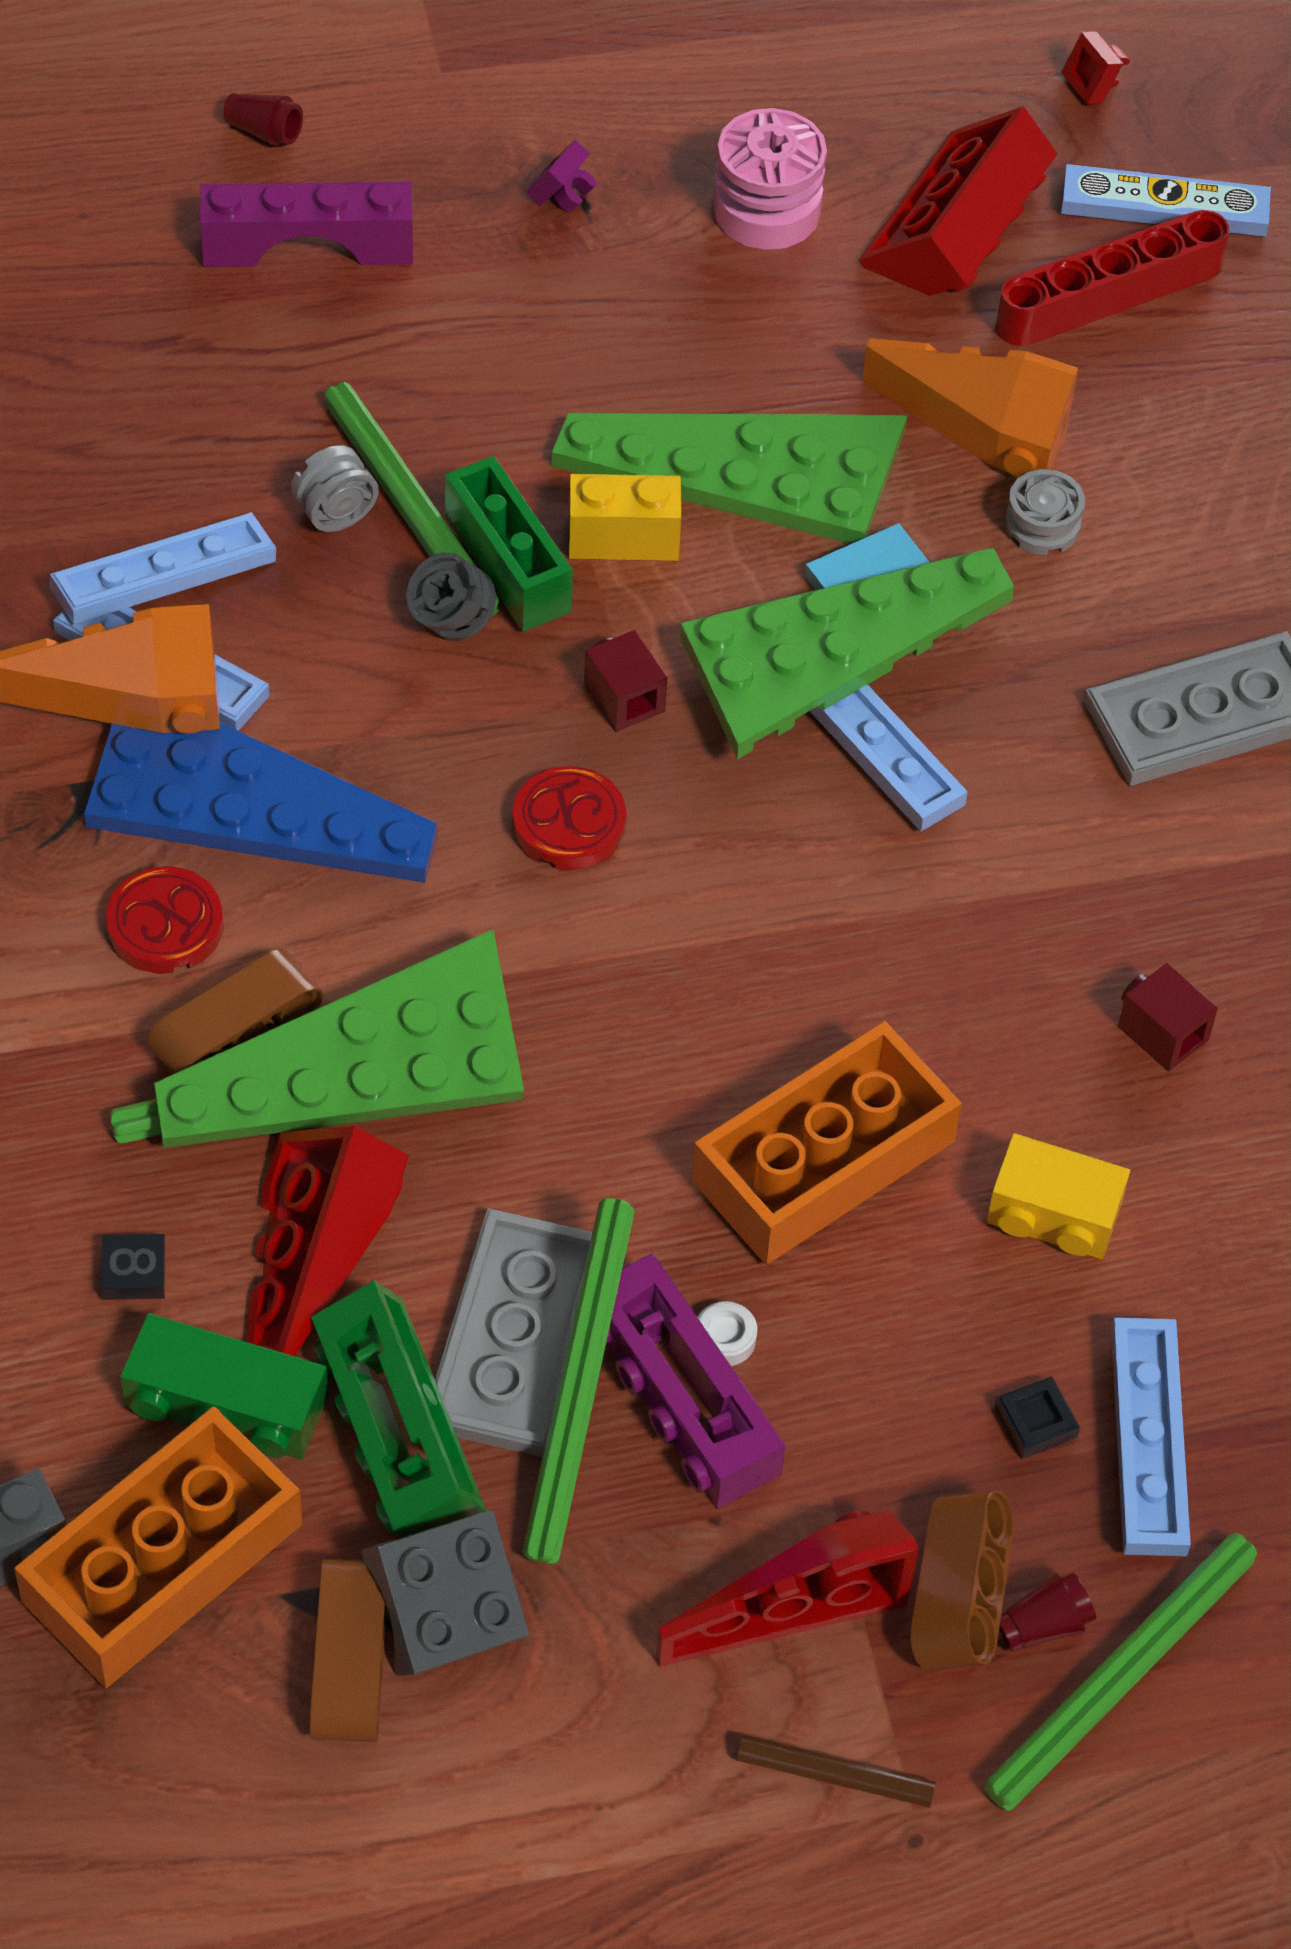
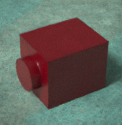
M636 630L618 637L605 638L593 647L585 650L584 685L615 732L665 712L668 677Z
M1165 963L1150 976L1145 973L1137 976L1126 987L1121 997L1124 1003L1118 1027L1169 1072L1210 1039L1218 1007L1170 964Z

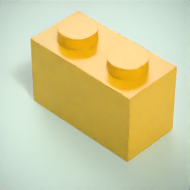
M570 474L569 559L679 561L681 476Z
M1013 1133L992 1193L986 1223L1000 1227L1004 1232L1015 1237H1032L1058 1245L1063 1251L1072 1255H1089L1103 1260L1124 1198L1131 1169Z

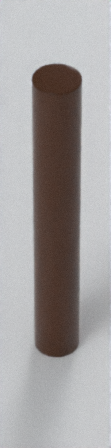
M746 1735L741 1737L736 1761L928 1808L931 1806L936 1784L935 1781Z

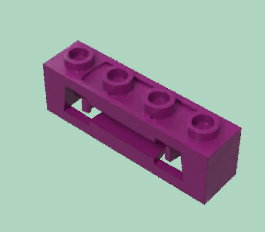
M651 1253L622 1268L606 1345L617 1360L616 1369L625 1388L632 1395L639 1392L650 1408L648 1410L649 1419L658 1437L664 1443L672 1441L683 1457L681 1460L682 1468L694 1490L698 1493L705 1490L718 1509L782 1475L786 1445L655 1255ZM661 1327L670 1338L668 1343L669 1353L713 1416V1418L707 1420L709 1426L708 1434L699 1423V1408L655 1345V1343L663 1340Z

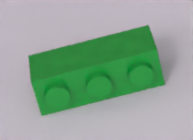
M493 455L445 474V518L480 570L488 574L495 586V592L522 632L571 613L573 569L495 456Z
M150 1313L147 1314L120 1376L124 1406L131 1408L138 1416L156 1422L168 1419L189 1426L214 1406L264 1455L274 1458L287 1455L303 1460L329 1396L327 1366Z

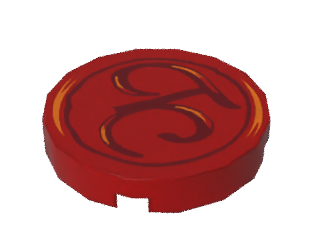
M576 766L549 768L529 778L516 793L512 808V826L515 839L524 852L539 863L541 858L547 862L554 863V868L568 871L590 868L610 858L618 848V842L624 836L627 823V811L623 795L612 781L592 769Z
M173 866L147 868L128 877L113 891L106 908L108 936L117 955L136 969L156 974L174 973V968L188 964L189 968L202 963L217 948L224 930L221 898L212 884L194 871Z

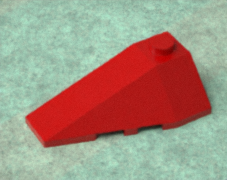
M356 1126L280 1132L262 1188L261 1207L270 1212L267 1235L264 1234L258 1237L256 1242L255 1256L264 1260L262 1281L251 1292L246 1333L247 1343L295 1357L315 1327L311 1317L329 1306L391 1214L395 1200L402 1190V1177L409 1158L408 1154Z
M890 1510L870 1514L868 1511H854L838 1518L835 1523L824 1526L658 1628L656 1649L659 1667L905 1607L908 1604L919 1550L916 1540Z

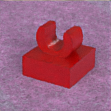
M1097 31L1081 32L1061 73L1087 105L1103 104L1110 88L1117 86L1119 83L1117 75L1122 65H1128L1130 59L1119 46H1108Z

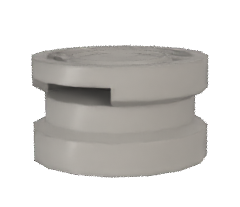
M343 445L330 446L313 454L305 460L308 468L302 475L300 472H295L291 481L292 495L300 506L305 509V513L318 530L324 532L340 531L354 525L371 510L379 495L378 483L369 471L364 469V464L352 448Z
M1039 469L1028 471L1018 477L1010 488L1009 506L1006 512L1005 529L1009 539L1014 537L1020 542V549L1036 555L1047 556L1048 550L1059 549L1062 553L1072 547L1079 537L1081 518L1084 513L1085 495L1081 486L1071 476L1057 470ZM1026 485V488L1019 492L1021 487Z

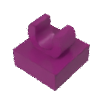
M575 139L549 163L525 192L539 206L555 193L556 201L560 207L571 213L583 201L574 192L572 186L585 196L597 185L596 180L589 172L578 169L590 153Z

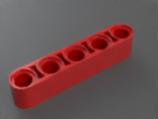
M1194 211L1007 279L1002 285L996 321L998 336L1012 345H1030L1209 280L1218 275L1222 268L1229 235V224L1222 215L1214 211Z

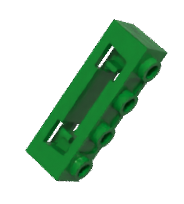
M373 1280L313 1315L311 1318L320 1339L315 1342L316 1353L321 1363L327 1366V1371L334 1375L340 1391L335 1395V1402L340 1414L354 1428L360 1446L356 1447L355 1454L364 1473L376 1485L381 1500L376 1502V1509L385 1528L392 1535L398 1534L402 1537H407L486 1511L403 1299ZM368 1366L374 1369L377 1374L385 1373L410 1440L414 1444L423 1447L427 1460L422 1458L418 1452L410 1456L384 1387L372 1379Z

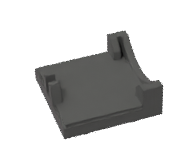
M493 1510L474 1514L398 1540L383 1542L361 1549L364 1563L377 1581L389 1610L394 1634V1667L397 1676L418 1674L529 1636Z

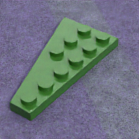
M568 413L552 451L551 466L579 474L681 476V500L852 544L868 536L906 430L908 415Z
M989 548L681 623L680 639L738 760L752 752L754 743L772 732L779 736L795 727V719L814 708L825 710L892 671L895 661L911 652L915 656L922 654L932 648L935 638L951 629L961 631L1012 602L1014 585L994 548Z
M494 930L485 932L154 1083L162 1147L169 1148L523 1100L524 1087Z

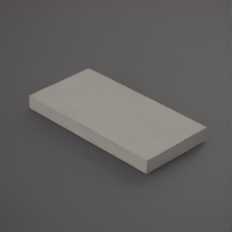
M1288 631L1086 689L1083 702L1129 786L1291 739V636Z
M487 1209L435 1379L458 1438L543 1458L592 1232Z

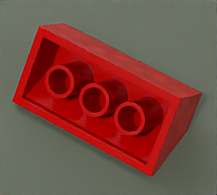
M1024 106L951 131L858 261L865 269L928 296L950 289L953 292L965 289L977 278V268L984 258L1000 245V236L1008 224L1021 215L1024 210L1023 203L1031 191L1035 190L1045 181L1047 177L1045 171L1058 153Z

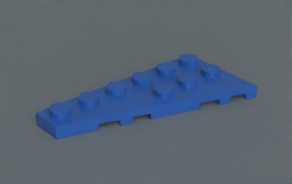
M220 723V730L200 731L193 734L181 732L162 734L112 724L84 813L87 828L423 883L426 882L437 838V823Z

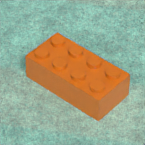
M884 1021L694 1142L691 1181L763 1263L768 1265L954 1143L962 1103L894 1029Z
M213 1406L14 1567L21 1602L107 1689L303 1525L300 1489Z

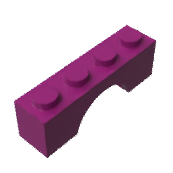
M411 182L200 184V228L203 267L257 266L262 255L275 244L287 239L306 236L329 239L345 246L355 255L361 265L413 264Z

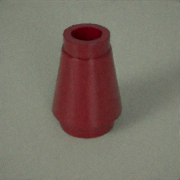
M231 93L227 97L223 108L225 122L233 124L276 147L294 143L303 125V110L289 96Z
M1074 1572L1062 1578L1055 1573L1001 1614L999 1632L1008 1649L1014 1652L1022 1647L1027 1648L1084 1633V1625L1096 1620L1097 1617L1088 1593L1079 1577Z

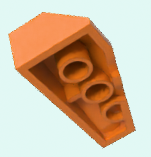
M870 338L865 350L862 382L991 467L1010 473L1015 477H1020L1028 471L1039 469L1052 470L1066 439L1078 368L1028 351L1009 350L1006 357L981 355L979 347L962 346L959 353L938 352L929 343Z
M209 604L149 608L133 613L132 623L106 630L100 622L83 627V637L62 643L44 638L0 651V702L162 734L179 732L193 734L200 731L220 730L218 679Z

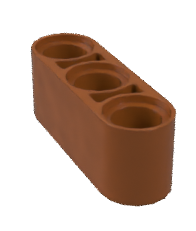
M273 950L167 1014L152 1028L148 1035L147 1044L173 1075L318 1009L324 995L322 990L286 950Z
M999 1490L939 1497L932 1504L910 1637L915 1660L925 1670L989 1664L994 1657L1014 1534V1517L1010 1502L1006 1495Z
M323 1559L311 1696V1739L377 1742L387 1605L377 1581L364 1563V1560Z

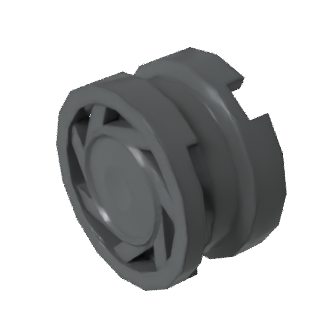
M442 552L427 558L416 568L409 580L406 593L408 609L414 619L447 640L461 641L476 635L488 623L493 615L496 603L495 586L488 574L455 553ZM463 626H467V627H468V628H465V629H462V630H459V631L456 630L457 628H460V627H463Z

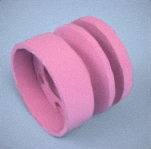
M776 108L751 110L733 118L722 129L717 144V178L714 186L713 200L716 223L728 237L748 247L763 250L783 249L804 241L817 228L821 215L822 182L825 176L827 158L824 135L812 121L795 112Z

